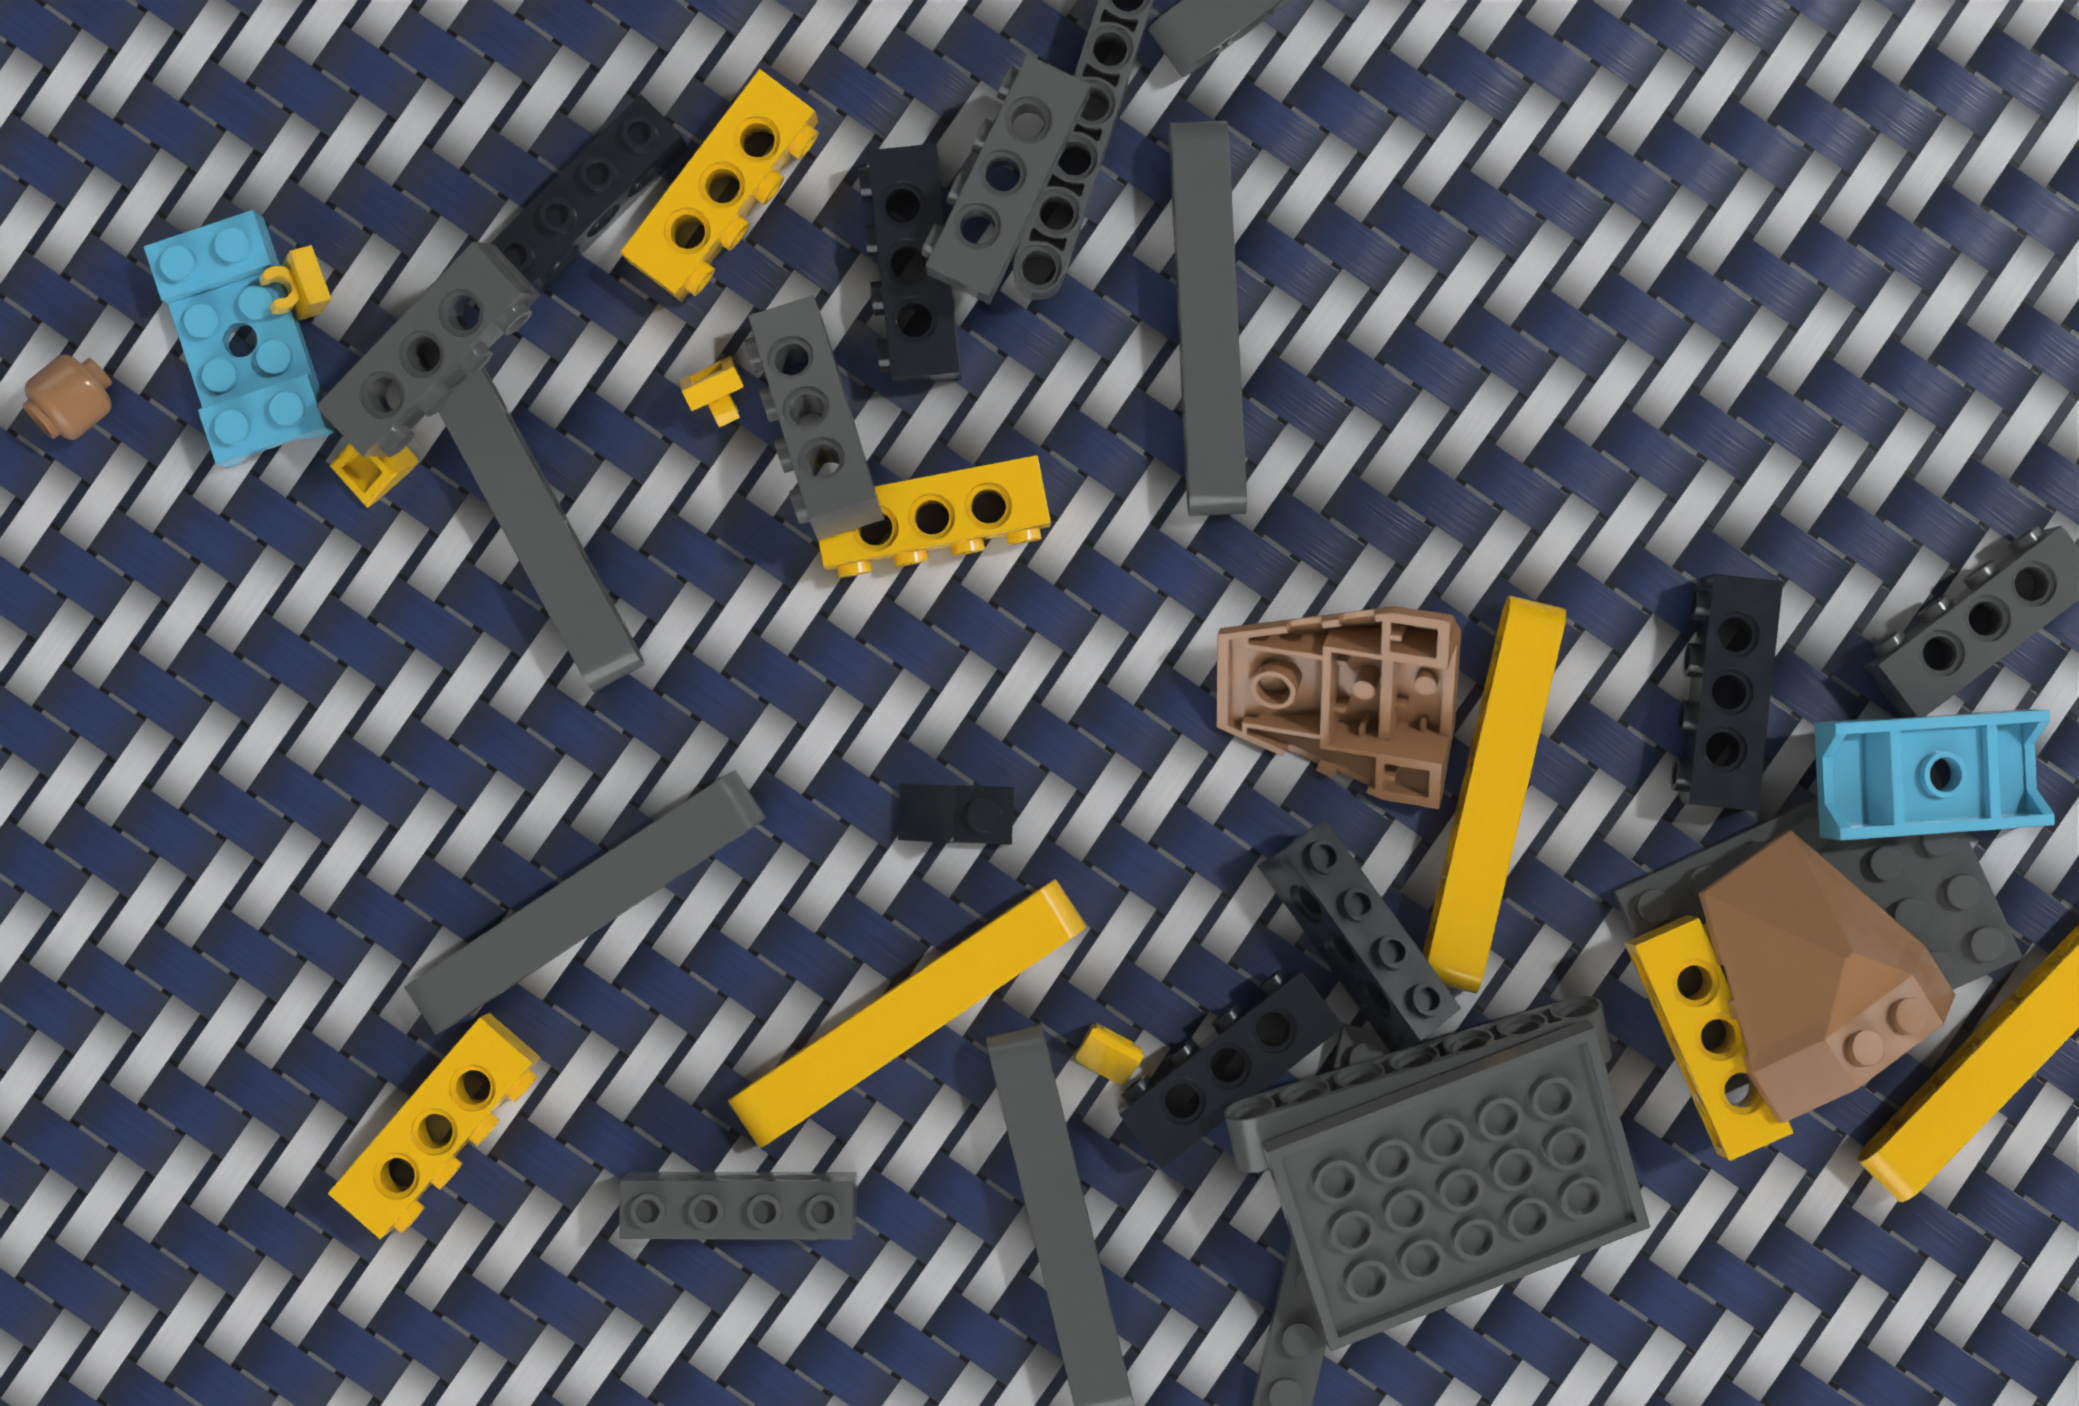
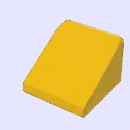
M348 443L330 464V467L368 508L410 473L419 460L407 446L392 457L387 455L362 457Z
M1097 1022L1091 1024L1075 1054L1077 1063L1121 1085L1128 1081L1144 1057L1143 1049L1140 1045Z

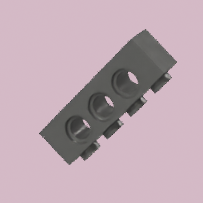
M1030 55L1026 56L1020 70L1013 66L1009 68L997 94V98L1004 101V104L995 122L987 118L984 120L972 145L971 150L979 154L970 174L963 171L959 172L948 194L946 203L954 206L944 227L937 223L934 224L923 246L921 255L928 258L926 264L927 275L985 303L991 304L1090 98V84ZM1024 113H1032L1043 120L1045 128L1037 137L1030 139L1022 138L1012 129L1014 120ZM1007 165L1018 172L1020 180L1011 190L998 191L993 189L986 180L989 172L996 166ZM982 217L993 224L995 231L987 242L973 244L962 236V227L971 218Z
M473 241L316 407L362 457L386 455L392 457L411 442L414 437L411 429L425 415L430 417L449 403L453 397V392L450 389L464 374L466 376L473 375L490 360L493 353L489 348L504 333L505 335H510L528 321L532 315L529 307L541 294L494 244ZM474 299L479 306L480 316L477 324L470 329L464 320V309L467 303ZM432 340L437 343L440 350V359L434 369H431L425 360L426 347ZM392 381L396 382L401 392L400 402L394 410L389 406L386 399V391Z
M812 295L749 315L748 318L754 337L745 339L744 342L754 372L765 371L769 387L759 389V393L769 423L779 420L784 437L775 439L774 443L784 473L794 470L799 488L790 490L789 494L799 524L810 521L817 539L821 540L885 520L815 296ZM792 364H807L806 368L796 375L783 374ZM817 412L823 414L821 419L815 424L809 426L798 424L802 417L809 413ZM822 464H838L837 469L828 476L817 477L813 475L815 470Z
M2036 525L2025 531L2009 544L2010 549L2013 551L2010 556L1998 565L1992 560L1982 564L1963 579L1968 586L1964 591L1952 600L1947 595L1934 600L1918 613L1922 622L1906 635L1899 629L1873 647L1872 650L1877 657L1863 667L1902 718L1927 716L2079 600V547L2063 526L2042 531ZM2021 570L2028 572L2035 584L2033 595L2028 600L2020 597L2015 589V578ZM1976 604L1982 606L1989 615L1988 629L1982 635L1977 634L1969 624V613ZM1931 638L1938 641L1944 650V660L1936 670L1930 668L1923 658L1924 646Z
M629 1171L620 1180L619 1239L853 1240L857 1230V1172Z

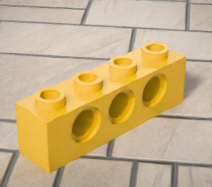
M759 69L620 253L630 264L682 302L689 292L697 296L712 278L715 268L710 264L723 247L729 251L732 250L747 232L750 223L745 218L758 201L766 205L778 192L784 182V177L780 175V172L793 156L800 160L816 141L819 132L814 128L819 121L815 110ZM757 132H766L775 138L772 150L762 157H752L744 150L747 139ZM731 177L739 181V192L732 201L718 203L710 198L711 187L718 179ZM690 222L703 225L705 235L698 246L691 249L677 246L676 234L681 226Z
M1038 455L875 486L882 513L892 522V534L885 543L881 545L867 544L861 537V527L818 541L823 567L826 570L837 569L839 578L873 572L871 562L894 558L895 567H902L929 561L927 551L950 547L951 556H960L985 550L984 540L1006 536L1008 545L1042 539L1040 529L1050 528L1051 522ZM994 493L1004 500L1006 510L1000 520L994 523H983L975 518L972 513L974 501L980 495ZM928 504L943 506L949 513V522L946 528L937 534L922 532L917 527L916 522L921 508Z
M1686 915L1624 942L1716 1153L1731 1161L1793 1134L1794 1132L1789 1121L1785 1123L1777 1122L1747 1074L1742 1056L1747 1054L1739 1021L1738 1019H1732L1728 1004L1729 1000H1733L1731 991L1721 966L1717 964L1707 923L1702 925L1698 917ZM1695 965L1702 974L1701 988L1696 994L1684 997L1677 986L1678 976L1686 967ZM1720 1019L1726 1029L1725 1039L1716 1049L1707 1050L1701 1041L1702 1029L1709 1021ZM1744 1073L1749 1081L1748 1093L1741 1101L1730 1103L1725 1096L1726 1082L1734 1074Z
M488 1013L480 1017L328 1192V1195L379 1239L387 1235L394 1228L401 1234L404 1233L425 1209L418 1200L432 1184L441 1190L463 1165L456 1156L469 1141L479 1146L500 1122V1119L493 1113L502 1102L509 1097L516 1103L535 1082L538 1076L531 1069L541 1057L492 1014ZM469 1070L480 1071L488 1077L491 1089L487 1099L478 1100L467 1093L464 1080ZM431 1114L442 1115L450 1121L453 1134L449 1143H439L430 1137L427 1131V1122ZM393 1158L404 1159L412 1165L415 1178L411 1186L398 1185L391 1178L389 1168Z

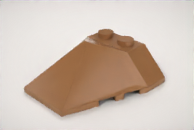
M1397 606L1220 628L1217 634V728L1281 756H1284L1286 750L1317 763L1316 771L1331 778L1338 772L1368 785L1366 793L1382 800L1439 809L1456 721L1461 629L1453 615Z
M1785 831L1698 893L1717 964L1724 966L1733 1000H1729L1728 1004L1732 1019H1738L1747 1050V1054L1742 1055L1747 1074L1778 1123H1785L1857 1090L1944 1025L1955 993L1925 945L1793 831Z

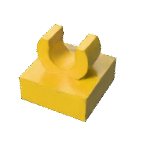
M312 245L289 251L281 266H272L266 269L259 279L261 286L277 282L284 285L287 289V297L276 299L271 303L269 308L272 314H286L295 307L299 320L321 315L331 300Z
M731 356L679 380L681 391L691 411L708 404L719 427L740 418L730 393L744 386Z

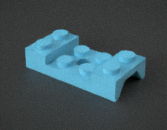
M251 210L143 246L161 301L169 306L202 406L201 409H198L216 465L230 468L239 465L251 455L294 440L321 437L335 433L333 424L316 407L324 397L294 308L290 312L281 315L272 314L269 307L274 300L288 296L287 289L284 285L277 282L261 286L259 281L266 269L272 266H280L264 217ZM250 326L257 335V345L249 355L236 357L230 351L229 338L237 328Z
M2019 709L1974 712L1972 714L1814 722L1820 838L1853 840L2055 825L2053 811L2037 790L2035 743L2050 722V710ZM1942 758L1948 763L1951 775L1948 784L1943 789L1937 790L1931 783L1930 770L1934 762Z

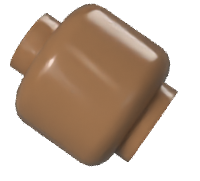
M61 354L26 382L24 391L28 400L22 406L31 419L51 439L54 440L61 435L66 439L76 440L110 412L112 403L105 389L112 385V381L91 358H87L84 362L80 363L72 356Z

